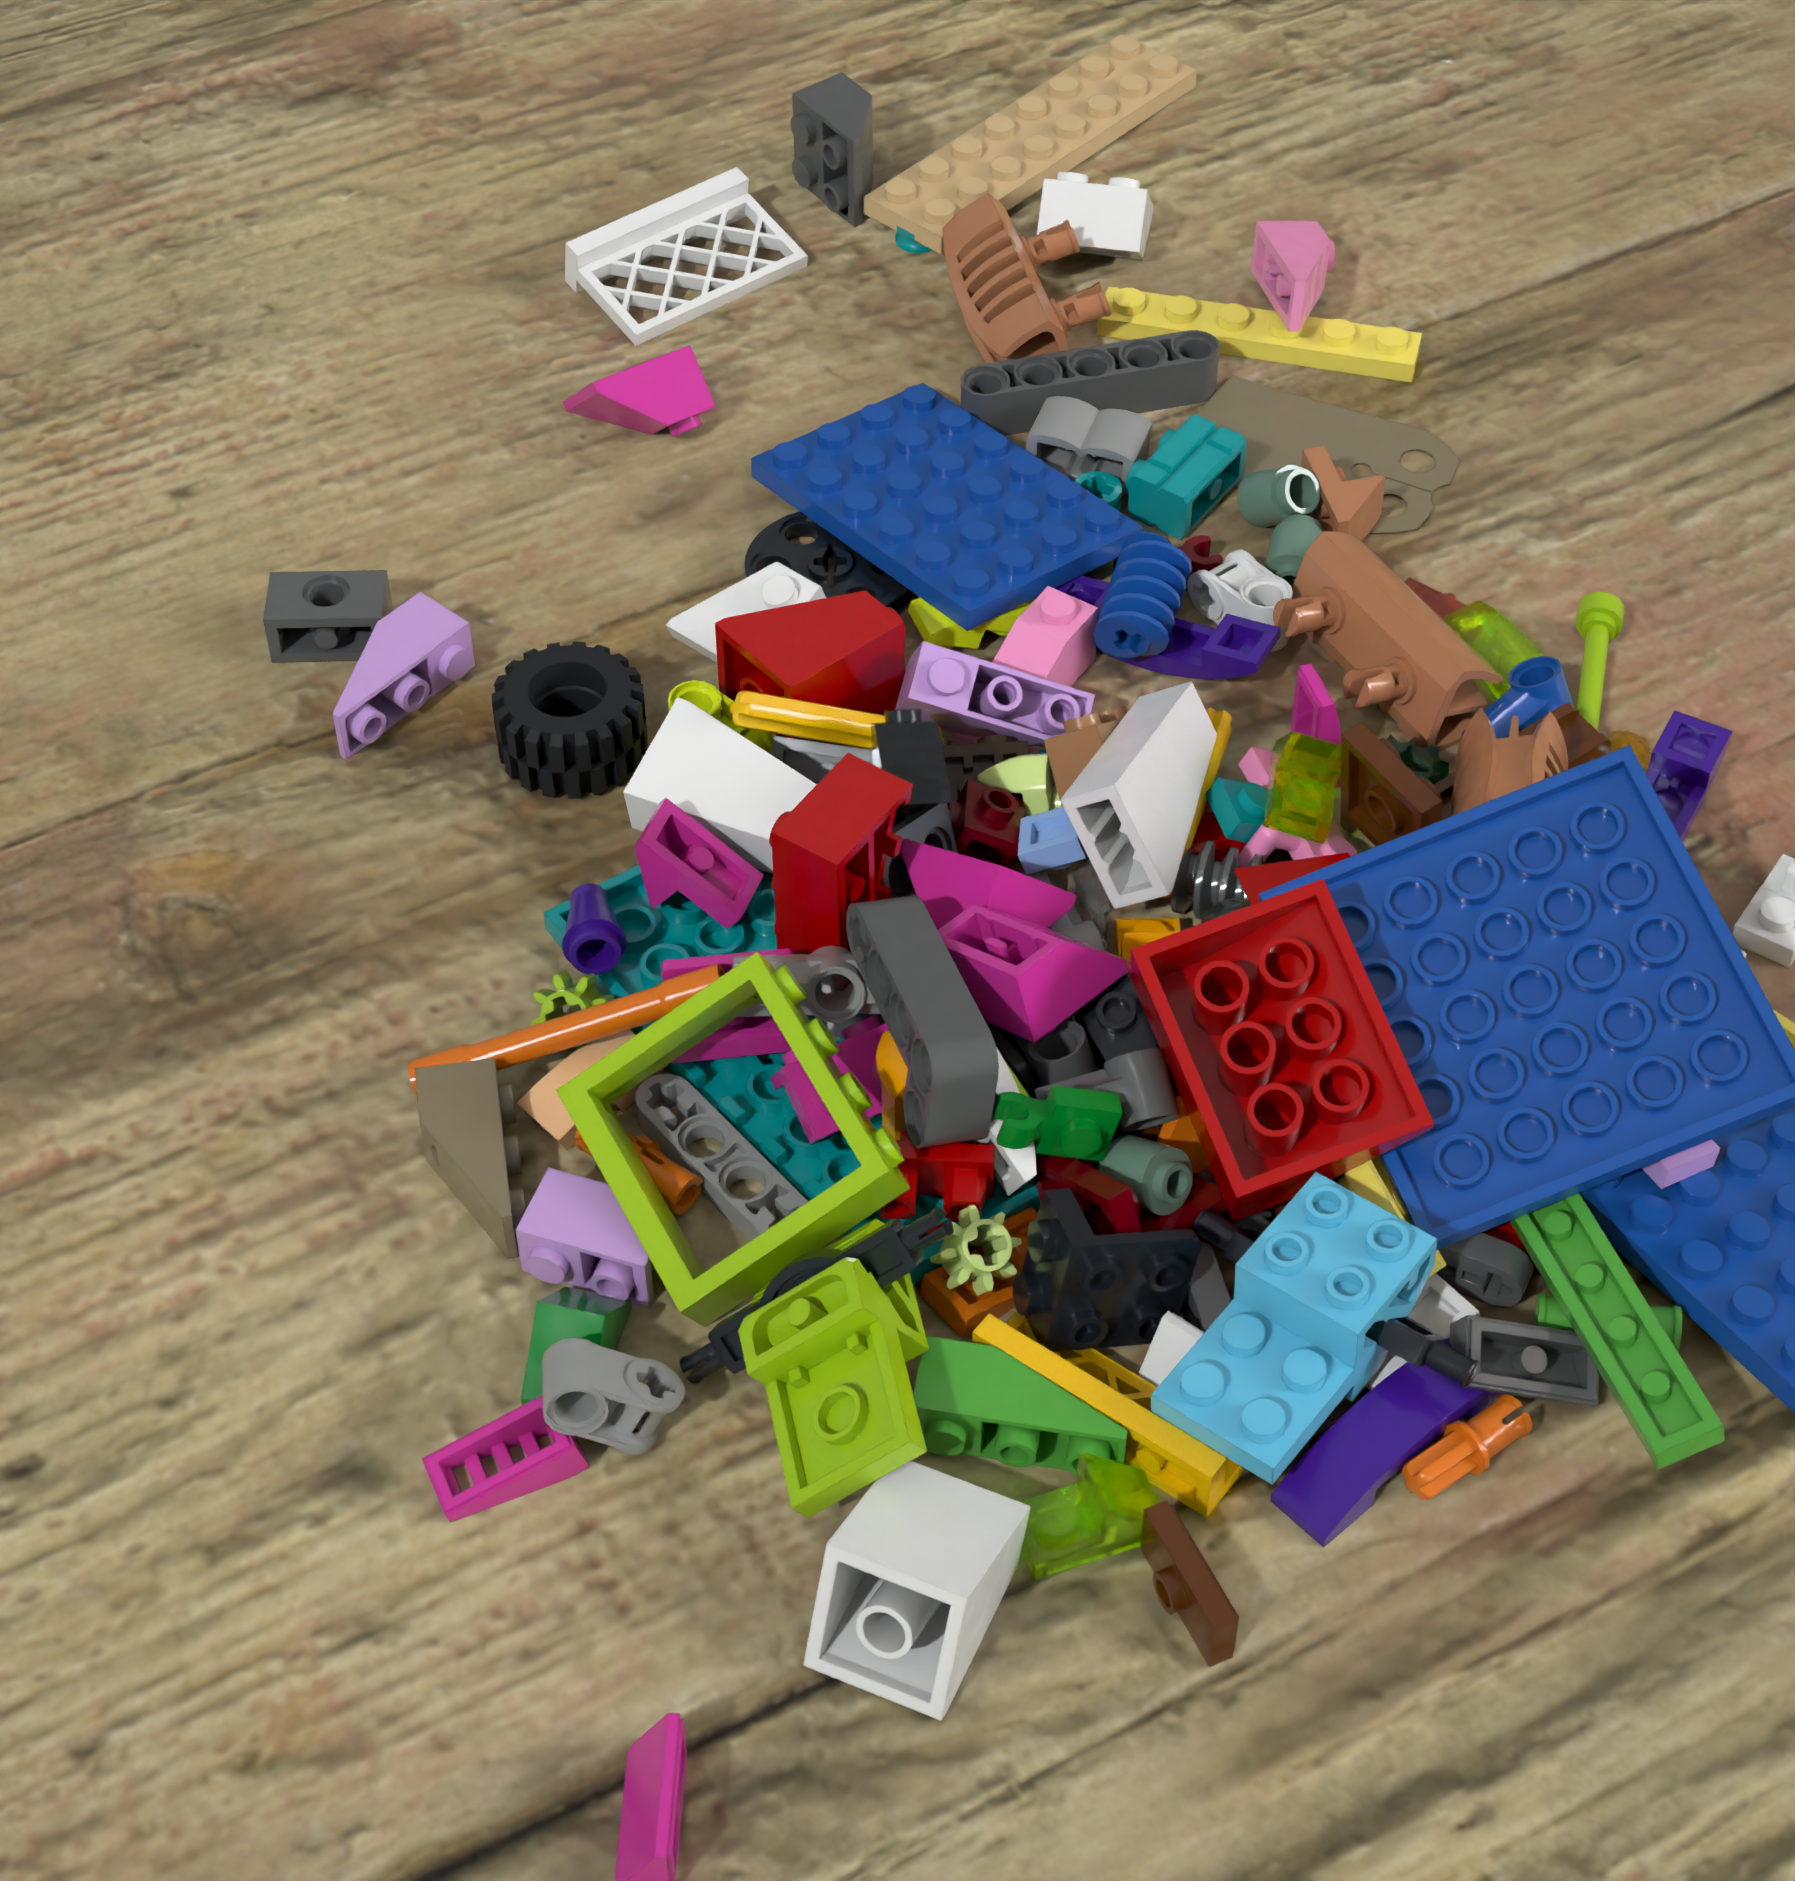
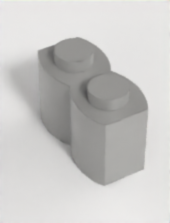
M1066 396L1048 397L1027 436L1026 450L1072 481H1075L1083 473L1091 471H1103L1112 474L1122 484V495L1129 494L1125 487L1126 478L1132 465L1137 460L1142 459L1146 461L1148 457L1152 422L1137 413L1123 409L1098 410L1093 405L1076 398Z

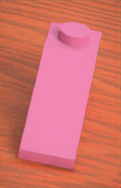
M1257 221L1250 271L1288 331H1300L1324 291L1326 272L1333 270L1335 263L1334 242L1329 239L1318 221Z
M1047 586L1016 619L992 663L1071 687L1096 659V644L1093 631L1098 621V607ZM952 733V741L961 745L977 744V740L982 738Z

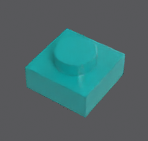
M1218 777L1206 791L1205 796L1226 839L1248 843L1262 824L1266 822L1283 824L1275 808L1274 798L1265 787L1256 783H1243Z

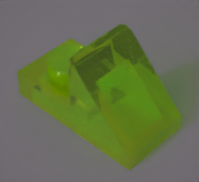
M1289 732L1276 740L1271 756L1264 827L1317 843H1324L1332 825L1335 786L1341 775V745L1298 732Z
M1090 1453L1079 1454L1076 1484L1019 1501L1031 1506L1022 1545V1553L1034 1580L1140 1547L1144 1509L1159 1503L1144 1470Z

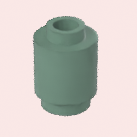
M1293 464L1252 472L1240 483L1237 495L1239 510L1249 524L1258 528L1278 525L1286 517L1295 514L1308 516L1317 507L1320 500L1318 480L1309 470Z
M1295 514L1283 519L1272 531L1264 567L1276 576L1285 579L1292 587L1305 552L1320 533L1324 532L1321 524L1316 519L1303 514Z
M1132 1134L1113 1137L1102 1162L1092 1160L1091 1167L1116 1180L1124 1181L1132 1188L1140 1202L1141 1210L1157 1215H1168L1179 1209L1187 1199L1192 1188L1193 1168L1188 1155L1183 1150Z

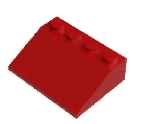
M1324 878L1131 949L1130 979L1158 1045L1163 1050L1166 1064L1233 1221L1291 1200L1315 1172L1333 1180L1434 1127L1433 1119Z

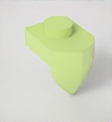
M1047 753L1025 754L1012 757L991 766L978 775V782L983 785L999 787L1009 793H1022L1026 817L1062 807Z

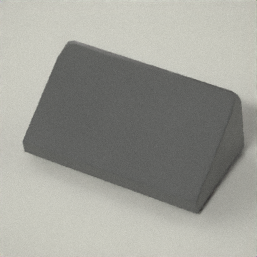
M1466 1315L1450 1324L1449 1338L1451 1347L1469 1358L1479 1361L1477 1373L1466 1388L1593 1408L1598 1406L1599 1371L1576 1332Z

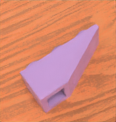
M419 592L376 623L332 713L339 752L342 758L347 760L366 745L376 741L381 734L411 712L421 708L426 701L452 682L462 678L468 670L475 666L469 622L422 592Z
M923 641L908 660L895 710L922 709V720L937 721L938 726L948 732L976 737L1007 735L1013 738V742L1028 741V745L1045 748L1043 740L1066 733L1063 725L1064 721L1091 713L1095 695Z

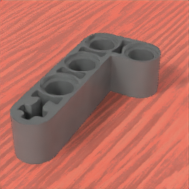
M917 895L851 903L846 914V929L850 950L908 1068L903 1109L906 1129L914 1147L922 1149L984 1139L987 1137L990 1129L998 1081L999 1063L995 1041L923 901Z

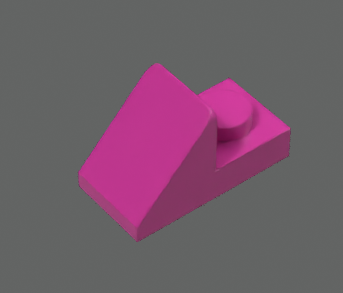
M668 798L663 799L658 804L635 845L648 901L652 908H656L675 892L679 891L726 929L741 919L764 876Z

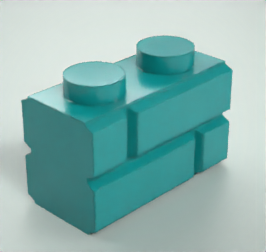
M1195 413L1177 430L1168 429L1162 435L1156 452L1147 461L1137 460L1129 470L1125 487L1129 491L1128 512L1130 516L1151 527L1156 524L1160 531L1179 540L1183 537L1185 538L1244 476L1247 441L1244 435L1224 426L1218 429L1215 422Z

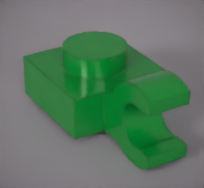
M1052 1085L1047 1100L1027 1097L1016 1092L1000 1093L992 1116L993 1119L1003 1120L996 1138L997 1144L1002 1147L1023 1149L1034 1141L1036 1154L1102 1162L1123 1112L1119 1093Z

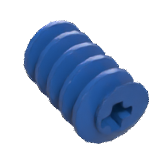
M1134 531L1126 536L1122 545V551L1116 562V568L1110 580V586L1104 598V604L1093 631L1094 642L1101 652L1114 658L1128 660L1138 658L1139 656H1154L1165 651L1169 642L1168 634L1175 624L1174 616H1176L1180 608V598H1182L1185 592L1186 581L1191 574L1192 566L1187 555L1182 550L1173 546L1163 536L1150 531Z

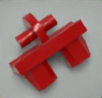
M900 1131V1140H896L901 1148L899 1151L905 1161L897 1166L911 1188L880 1208L879 1216L884 1219L903 1220L915 1216L917 1195L944 1196L943 1210L946 1212L944 1218H950L951 1222H959V1211L971 1205L976 1206L981 1216L985 1199L993 1198L995 1145L968 1144V1141L918 1149L912 1144L908 1132Z

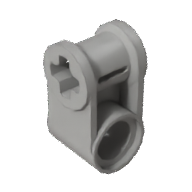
M570 1338L554 1343L544 1352L541 1361L543 1416L547 1425L560 1434L578 1436L603 1443L628 1454L639 1455L647 1453L658 1440L659 1423L666 1413L674 1412L680 1406L685 1396L683 1381L666 1364L655 1359L639 1358L602 1347L587 1339ZM644 1379L649 1380L647 1384L642 1383ZM635 1428L640 1429L638 1433H633Z

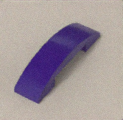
M1081 575L1058 586L1056 589L1098 607L1099 616L1110 583ZM1227 613L1216 628L1175 618V624L1168 634L1169 642L1165 651L1154 656H1139L1138 658L1128 660L1115 659L1150 671L1185 678L1227 679L1242 677L1258 671L1281 637V630L1277 626Z
M1674 710L1651 753L1649 768L1645 774L1683 842L1716 775L1731 740L1732 731Z
M1450 1338L1444 1339L1443 1343L1451 1347ZM1406 1362L1370 1390L1318 1439L1272 1492L1270 1501L1324 1548L1374 1504L1376 1490L1397 1473L1408 1460L1419 1454L1445 1432L1448 1424L1459 1420L1461 1417L1469 1420L1503 1394L1462 1388L1459 1384L1427 1366L1418 1367Z

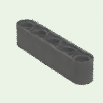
M1188 330L977 365L967 369L961 377V408L999 433L1007 436L1030 432L1046 398L1053 396L1076 398L1093 405L1098 410L1123 409L1137 414L1208 401L1216 392L1220 351L1219 341L1207 332Z

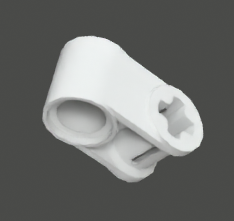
M1242 549L1229 553L1225 557L1223 564L1210 571H1196L1189 576L1187 582L1188 594L1197 611L1203 617L1214 621L1218 625L1227 613L1275 626L1273 621L1274 606L1279 600L1285 598L1292 599L1293 596L1292 587L1285 579L1276 576L1258 563L1250 553ZM1288 627L1280 628L1281 637L1271 652L1282 649L1288 643L1290 637H1284Z

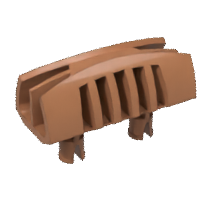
M987 194L967 205L942 228L944 254L952 289L967 330L986 363L1070 350L1066 338L1068 337L1067 332L1072 327L1082 326L1104 316L1112 315L1106 295L1102 291L1099 282L1095 283L1094 286L1069 295V298L1065 300L1055 301L1053 297H1047L1037 276V268L1041 267V264L1048 261L1053 262L1072 253L1080 252L1077 238L1068 219L1059 225L1039 232V235L1025 238L1023 234H1017L1004 205L990 194Z
M1321 532L1305 552L1292 586V599H1281L1274 606L1273 621L1275 626L1280 628L1288 627L1284 637L1306 633L1317 646L1321 645L1328 652V657L1334 663L1338 662L1345 669L1346 675L1342 683L1345 699L1358 697L1354 708H1364L1368 705L1379 703L1380 709L1397 722V727L1427 757L1460 743L1461 733L1473 718V711L1487 708L1488 703L1473 679L1489 681L1496 685L1504 680L1494 668L1370 548L1358 538L1347 533Z
M1480 708L1475 713L1463 733L1457 751L1450 817L1568 770V754L1564 736L1551 711L1537 725L1533 735L1519 736L1518 716H1512L1509 737L1496 739L1493 725L1484 710Z

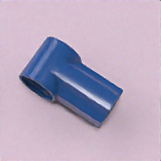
M1538 656L1524 660L1510 671L1508 677L1511 688L1484 712L1491 721L1496 739L1509 737L1512 716H1518L1520 732L1563 704L1570 703L1573 705L1560 661L1551 656Z

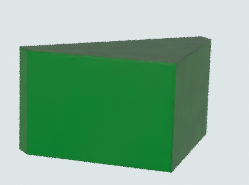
M563 1287L538 1300L521 1395L522 1405L542 1395L541 1361L544 1352L552 1344L564 1339L580 1338L616 1351L632 1310L631 1300H618L570 1287Z

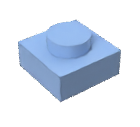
M1064 807L1021 818L1017 855L1026 875L1046 869H1062L1075 861L1086 859L1087 853Z

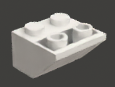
M1059 172L1057 180L1044 178L1037 235H1039V232L1059 225L1068 219L1080 247L1079 254L1143 260L1152 220L1153 204L1148 189L1139 188L1140 181L1112 177L1109 178L1108 185L1088 183L1089 177L1087 175L1073 172Z

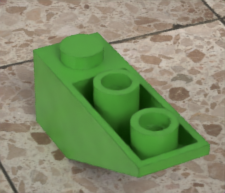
M926 1336L929 1350L921 1354L913 1396L928 1451L940 1456L962 1454L995 1459L1011 1467H1028L1033 1465L1066 1470L1083 1478L1093 1479L1105 1476L1123 1479L1128 1430L997 1346Z

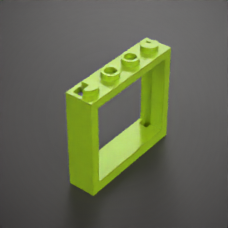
M758 952L556 1090L681 1314L704 1327L758 1292L764 1284L773 1280L791 1261L808 1252L820 1250L911 1188L897 1166L905 1161L899 1151L901 1149L884 1126L875 1130L864 1112L873 1106L866 1090L851 1071L842 1075L832 1059V1056L840 1051L835 1039L818 1017L809 1021L799 1003L807 998L804 988L794 979L786 964L776 969ZM763 1000L862 1166L705 1272L641 1157L636 1152L611 1103L747 1009Z

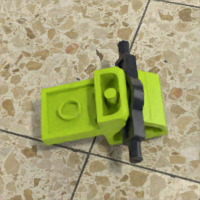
M935 1207L931 1212L904 1227L899 1219H893L884 1224L875 1218L825 1249L811 1251L797 1257L787 1264L773 1280L764 1284L754 1295L748 1306L719 1322L709 1332L708 1338L710 1342L680 1359V1368L683 1374L694 1368L686 1377L692 1384L699 1383L705 1377L727 1366L733 1374L739 1373L746 1368L748 1376L765 1385L791 1509L808 1518L927 1452L905 1363L929 1350L910 1272L923 1259L921 1253L923 1249L954 1232L950 1218L940 1223L946 1215V1212L940 1207Z

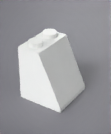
M909 1461L877 1479L826 1543L803 1666L941 1721L947 1713L1018 1567L1031 1506L913 1461Z

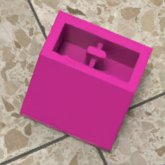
M976 904L971 905L938 929L984 1020L1034 1043L1051 1033L1057 1025L1090 1000L1100 996L1107 987L1129 971L1127 960L1039 924Z

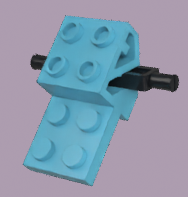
M1318 1172L1311 1176L1262 1234L1254 1229H1242L1215 1214L1211 1209L1204 1208L1197 1216L1192 1230L1196 1235L1225 1250L1223 1256L1236 1263L1234 1299L1151 1394V1412L1273 1485L1344 1397L1350 1401L1355 1399L1381 1367L1388 1351L1415 1366H1427L1459 1384L1460 1387L1466 1388L1477 1373L1479 1361L1473 1360L1443 1343L1445 1339L1443 1336L1408 1317L1435 1264L1437 1238Z

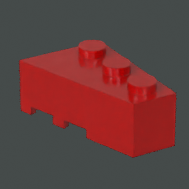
M847 753L791 812L786 811L778 817L769 837L773 860L772 890L774 891L776 920L774 933L777 938V949L788 948L793 951V954H811L821 947L832 945L843 947L851 952L846 929L848 906L851 903L887 899L891 896L892 889L882 885L881 882L886 857L895 858L900 852L902 837L893 833L892 828L896 809L901 804L906 805L910 802L913 788L912 783ZM831 974L822 978L817 985L836 994L847 988L850 979L844 975Z

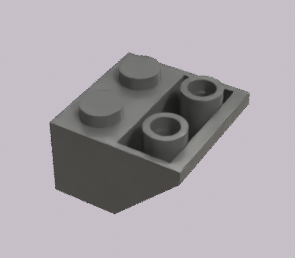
M841 72L792 93L793 117L791 118V130L794 135L792 170L795 180L801 187L808 189L824 202L832 212L840 215L855 228L863 224L865 216L864 196L871 192L873 184L872 95Z

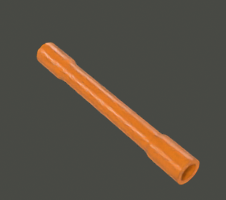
M717 963L666 979L658 986L472 1045L461 1044L411 1060L408 1063L411 1084L417 1094L415 1068L495 1058L496 1070L499 1071L655 1022L720 978L725 972L721 964Z

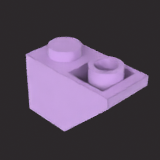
M548 1167L516 1228L522 1271L531 1273L539 1280L547 1283L557 1284L562 1282L594 1291L601 1296L623 1301L631 1300L633 1303L649 1307L654 1298L651 1261L609 1185Z

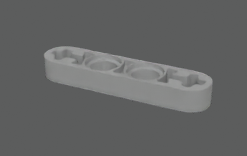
M670 1073L657 1074L647 1078L639 1085L635 1093L637 1121L642 1132L660 1145L661 1151L670 1160L701 1177L703 1183L700 1185L702 1187L701 1192L749 1241L775 1225V1218L771 1213L774 1208L776 1220L779 1222L809 1202L687 1080ZM659 1103H662L664 1105L654 1109V1106ZM677 1105L678 1119L681 1123L678 1127L677 1117L668 1109ZM700 1138L716 1139L723 1144V1148L712 1156L701 1157L694 1155L688 1150L689 1145ZM740 1179L757 1180L764 1186L762 1192L751 1198L736 1197L728 1191V1188Z

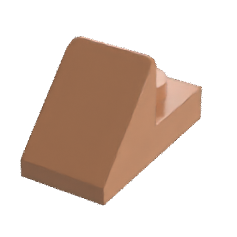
M1325 446L1303 449L1301 467L1312 472L1320 486V500L1317 507L1309 514L1310 517L1316 519L1321 524L1324 532L1347 533L1363 541L1381 516L1385 477L1377 475L1346 481L1343 469L1340 466H1334Z

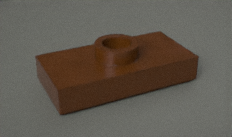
M1167 1500L1144 1509L1140 1549L1154 1572L1153 1584L1160 1603L1168 1614L1178 1613L1209 1667L1233 1658L1239 1616L1177 1511Z

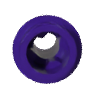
M596 884L578 886L572 891L569 899L570 910L562 941V951L566 959L578 971L585 974H603L612 970L619 963L626 949V936L608 902L606 891Z

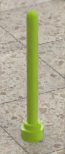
M1592 592L1583 596L1578 602L1575 620L1576 629L1585 641L1576 709L1597 731L1608 644L1622 631L1625 611L1623 602L1617 596L1608 592Z

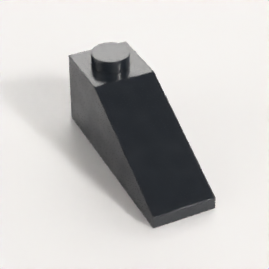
M922 709L884 710L885 722L871 723L873 765L913 784L910 802L906 805L951 803L950 785L937 721L922 720Z

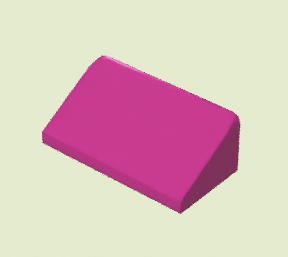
M667 1713L637 1739L628 1751L614 1881H676L687 1760L684 1719H680V1713Z

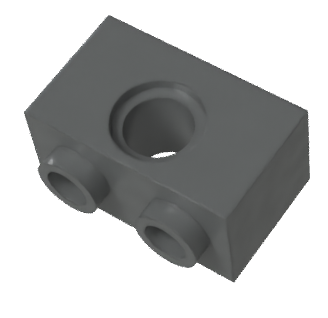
M387 570L270 572L263 622L271 662L358 661L376 623L393 611Z

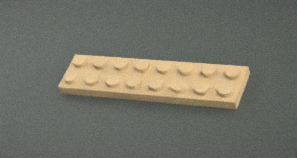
M1120 34L865 195L864 214L896 231L897 226L915 235L914 240L939 254H943L942 228L967 205L990 194L1004 205L1006 211L1010 210L1042 189L1044 178L1057 179L1059 172L1069 171L1195 88L1197 70L1179 62L1171 55L1162 54L1139 43L1133 37Z

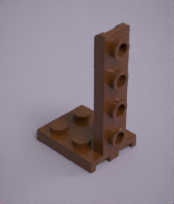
M1565 703L1552 711L1562 730L1566 743L1568 770L1611 752L1612 742L1588 723L1572 704ZM1544 717L1521 730L1519 736L1533 735L1537 725ZM1362 722L1341 734L1340 826L1347 833L1358 828L1376 847L1450 817L1454 772L1433 785L1426 778L1422 777L1419 779L1402 762L1394 745L1385 738L1379 739Z

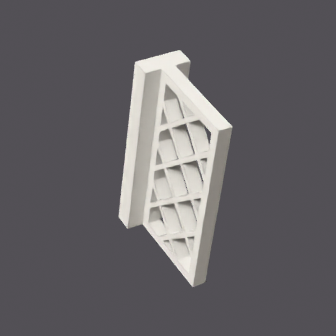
M735 167L566 242L565 281L575 293L586 290L632 343L637 346L807 267L808 255L748 193L749 179L738 167ZM746 216L756 225L755 231L727 226ZM700 237L715 239L712 250L685 246V244ZM722 241L751 246L749 256L720 252ZM758 247L780 251L785 257L777 261L756 258ZM658 256L672 259L669 270L641 265ZM683 260L708 265L706 276L677 271L679 261ZM716 266L745 271L743 277L734 281L713 277ZM614 276L629 278L626 289L604 286L601 282ZM643 280L666 284L663 296L634 291L636 281ZM673 286L702 291L701 296L691 301L670 297ZM630 306L658 310L659 312L658 316L638 324L628 311Z

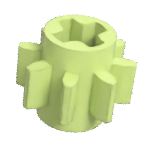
M971 1205L959 1211L958 1219L960 1226L952 1222L953 1234L942 1238L944 1242L940 1252L930 1257L931 1263H942L943 1268L950 1275L947 1281L949 1289H953L964 1282L972 1281L973 1290L979 1296L993 1290L994 1282L992 1275L998 1279L1005 1280L1017 1273L1014 1265L1008 1262L1012 1249L1022 1244L1021 1238L1010 1237L1009 1232L1002 1225L1005 1219V1214L1002 1211L988 1219H980L978 1209L975 1205ZM968 1243L975 1247L982 1246L984 1258L977 1254L970 1255Z

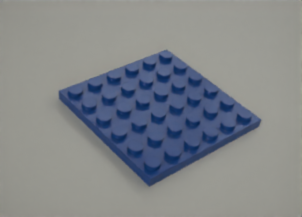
M1630 745L1259 893V901L1261 902L1324 878L1434 1122L1432 1129L1379 1155V1159L1394 1190L1398 1193L1408 1212L1406 1216L1410 1224L1437 1238L1436 1250L1795 1106V1049Z

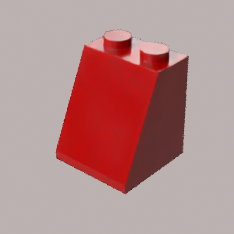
M866 590L727 617L715 623L719 691L735 701L738 692L747 690L885 715L884 710H895L905 675L906 628L904 621L893 608L884 606ZM776 734V736H783V737H789V738L810 740V739H804V738H799V737H793V736H787V735Z

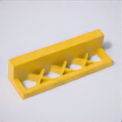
M1017 1310L1005 1323L989 1313L972 1332V1343L997 1346L1128 1430L1125 1468L1204 1517H1208L1244 1472L1245 1468L1149 1411L1148 1409L1151 1410V1394L1157 1387L1097 1350L1091 1348L1052 1352L1034 1341L1036 1338L1025 1315H1020Z

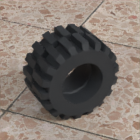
M573 641L572 645L560 646V642L547 644V649L541 651L534 648L523 653L524 659L522 661L513 660L505 667L506 675H499L494 683L495 693H492V709L500 762L505 764V771L512 780L520 779L521 787L531 792L538 788L542 789L543 796L556 798L558 794H568V799L581 798L582 793L592 792L595 796L607 792L606 786L610 784L619 786L628 780L627 772L636 771L642 760L641 755H645L648 748L645 700L640 674L636 667H629V660L620 653L610 655V648L599 644L592 648L586 647V642Z

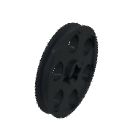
M800 511L780 518L763 529L751 542L745 556L746 578L777 561L820 585L826 598L866 590L884 606L893 608L900 615L914 596L911 590L890 575L876 573L875 570L878 569L876 565ZM798 536H808L815 539L812 543L805 545L789 542L790 539ZM829 556L833 557V588H828Z

